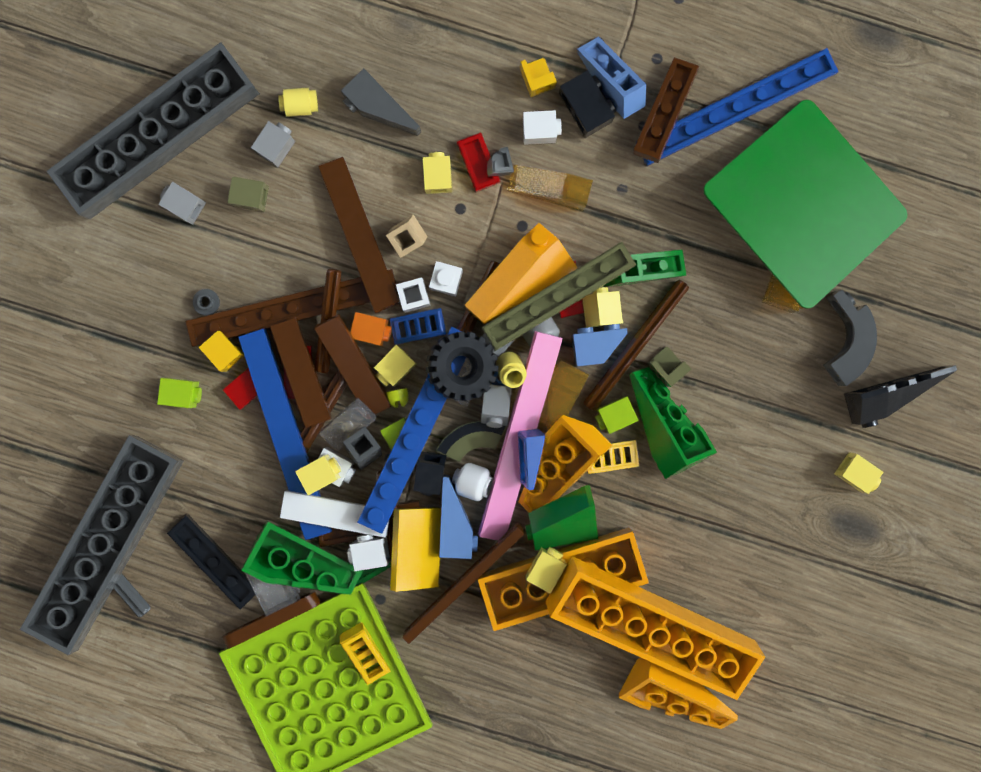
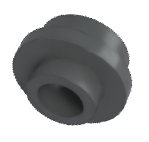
M202 289L194 295L193 307L199 314L208 316L214 314L219 309L220 299L213 290ZM208 297L210 300V304L207 307L202 305V299Z

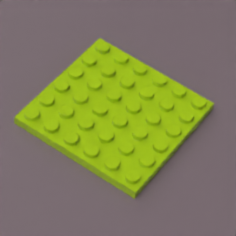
M364 583L355 586L351 595L337 594L321 602L313 609L230 649L226 648L219 653L276 772H341L433 726ZM360 622H363L391 671L369 685L366 684L341 646L339 638L340 634ZM364 645L361 648L357 649L355 652L358 653L361 650L367 648L368 646ZM371 654V655L367 656L366 658L362 659L361 662H362V663L365 662L366 660L370 659V658L373 657L374 655ZM377 662L376 664L367 668V673L375 669L376 667L380 666L379 663Z

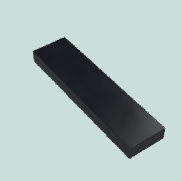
M189 514L183 517L167 533L240 610L261 590Z

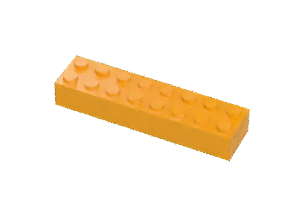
M573 556L546 600L551 618L735 700H738L765 659V655L754 639Z

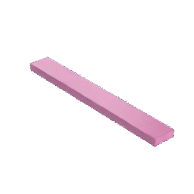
M538 331L534 332L525 364L527 376L524 383L518 389L480 524L479 537L498 541L508 532L521 487L518 433L519 431L537 429L562 343L563 338Z

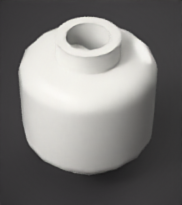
M466 463L461 469H456L452 479V483L455 484L456 493L474 501H480L483 497L487 498L493 482V477H491L490 471L487 468L472 463Z

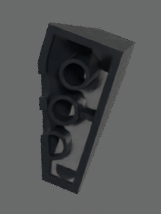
M956 365L942 366L844 393L851 423L862 425V428L878 425V420L887 418L956 372Z

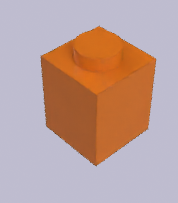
M355 312L350 333L354 340L383 346L384 341L389 342L392 327L388 326L389 321L386 319Z

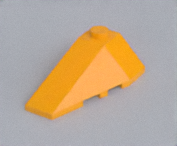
M538 223L517 243L465 304V308L483 324H486L578 269L560 240L542 224Z
M562 415L545 433V441L534 490H528L524 486L518 502L530 513L560 498L613 445L593 425Z
M641 657L636 660L619 692L620 699L646 710H650L651 706L665 709V715L669 716L684 714L689 716V720L718 729H722L738 720V715L702 684Z

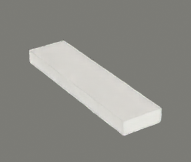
M284 491L280 518L385 538L387 537L389 527L388 521L381 534L357 523L365 507L363 504Z

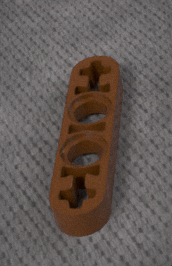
M312 591L226 633L222 638L227 649H230L313 609L321 602L316 592Z

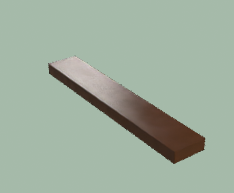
M344 157L318 166L374 312L378 313L401 304Z
M516 523L405 629L402 638L410 644L524 535L525 528L520 523Z

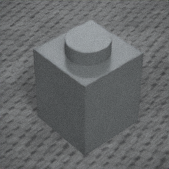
M363 427L343 441L346 452L360 471L382 456L381 447L366 427Z

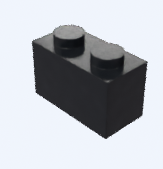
M588 70L561 85L559 89V95L585 138L611 124L616 112L609 98L605 99L600 91L602 90V85L595 75L591 76Z

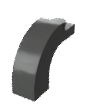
M838 290L831 293L826 299L845 325L846 340L841 351L823 364V366L838 386H848L869 366L877 345V329L869 307L863 305L856 308L854 306L856 304L854 298L848 292Z

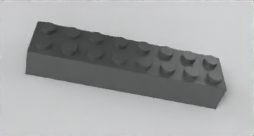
M220 42L47 170V173L78 215L92 219L260 93L226 47Z
M128 436L21 626V631L68 656L80 649L184 460L139 436Z

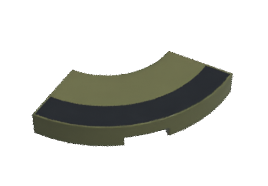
M481 421L464 424L450 432L440 443L436 451L460 462L473 449L486 447L495 450L506 426L502 425L500 428H492L481 423Z

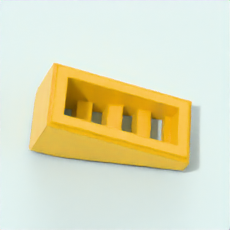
M636 440L611 443L613 446L609 449L610 464H605V457L603 455L599 459L600 466H595L594 464L587 473L592 474L638 467L639 458ZM624 447H629L631 462H626ZM619 448L621 463H616L614 449Z
M363 622L340 634L341 646L367 685L391 672ZM364 645L368 646L367 648L361 650L358 653L355 652L357 649L361 648ZM371 654L374 655L373 657H371L370 659L366 660L365 662H363V663L361 662V660L364 659V658H366L367 656H369V655H371ZM377 662L379 663L380 666L376 667L375 669L367 673V668L371 667Z

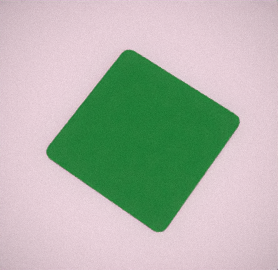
M811 100L801 101L709 180L703 190L704 195L795 301L805 309L814 307L900 227L908 216L906 208Z

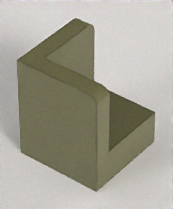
M232 177L227 203L237 208L265 212L269 186L261 181Z
M664 347L647 362L649 367L667 387H672L692 370L685 361L681 362L669 347Z

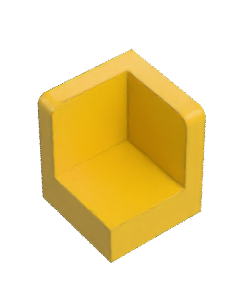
M544 58L528 64L526 60L520 61V71L530 97L555 89L557 83L553 71H549Z
M221 331L214 333L199 347L220 372H227L244 357L242 349L234 346Z

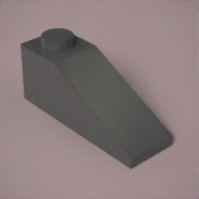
M364 68L341 90L345 98L342 102L352 113L357 110L363 117L416 136L421 133L420 126Z

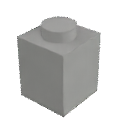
M268 121L251 146V149L276 167H279L296 141L290 135L292 131L280 122L274 125Z
M172 182L170 186L167 185L161 192V201L158 205L193 225L206 202Z
M489 385L491 388L488 392H484L481 423L492 428H500L502 425L507 426L511 388Z

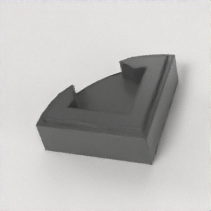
M508 147L499 149L489 158L487 164L488 176H504L514 172Z

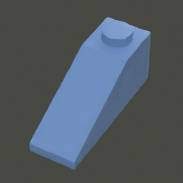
M600 37L577 48V53L591 76L595 75L602 85L601 92L604 97L611 100L615 110L623 119L646 106V83Z
M444 475L439 558L472 559V552H477L478 536H473V527L456 493L450 476Z

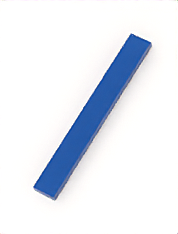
M828 48L677 121L660 160L837 74L839 71ZM643 158L646 166L655 163L653 161Z
M261 329L240 336L238 338L288 490L307 494L295 471L310 464L267 331L266 329ZM319 490L310 494L321 497ZM299 522L305 540L332 531L331 527Z

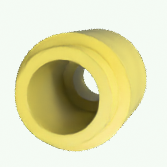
M309 88L283 89V95H278L280 112L285 111L286 117L312 115V112H318L316 90H309Z
M514 352L501 354L495 366H498V375L501 382L510 388L521 386L526 379L527 372L520 356Z

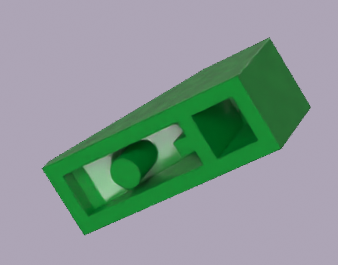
M683 250L632 254L631 257L636 266L605 284L604 287L687 276Z

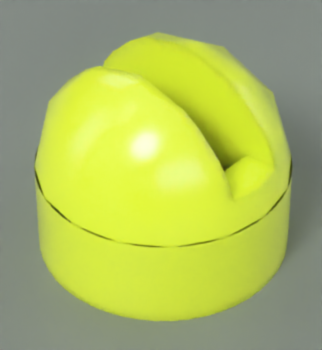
M407 388L386 392L388 401L393 407L398 408V401H400L402 407L408 403L409 395Z

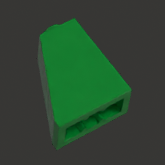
M590 485L583 486L530 512V524L525 525L528 541L533 540L535 550H540L541 547L546 549L598 539L595 504Z

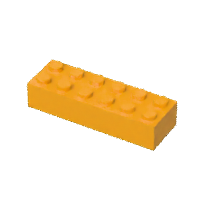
M629 527L599 536L596 540L584 541L557 549V551L563 554L562 559L565 560L566 564L569 563L573 556L638 587L649 583L634 533ZM535 557L486 571L478 578L493 631L549 614L546 600L550 593L526 581L525 575Z

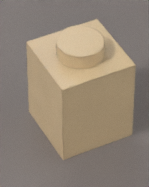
M414 215L393 226L386 234L400 258L422 246L427 239L426 233Z

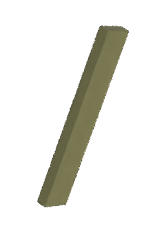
M620 242L486 324L482 329L495 351L632 269L636 266V263L623 242Z

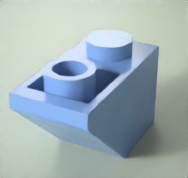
M620 324L606 325L604 326V331L594 332L593 327L577 329L578 334L572 335L575 367L605 363L628 334L627 328L620 329Z

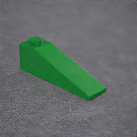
M649 367L630 374L650 451L665 479L677 475L717 453L705 430L699 423L694 425L685 415L687 412L682 404L677 406L670 398V390Z
M267 520L254 541L241 571L265 583L351 595L363 570L354 571L352 564Z

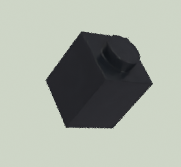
M421 452L417 461L413 491H418L427 496L440 495L447 455Z

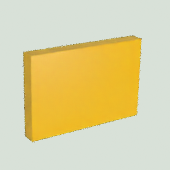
M440 507L394 509L391 591L398 592L439 587Z

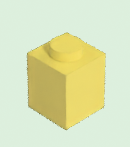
M442 152L429 153V157H423L426 194L453 193L450 156H445Z
M603 287L583 298L586 328L623 323L619 291L608 292V287Z
M395 345L374 367L378 371L375 376L385 386L389 384L396 386L417 363L399 345Z
M849 452L834 474L859 492L869 494L878 488L881 483L880 477L884 472L860 455Z
M328 454L295 471L307 495L341 478L339 475L341 468L334 457L330 458Z
M541 547L525 575L526 581L551 594L567 565L565 560L562 559L563 554L551 547L548 550Z

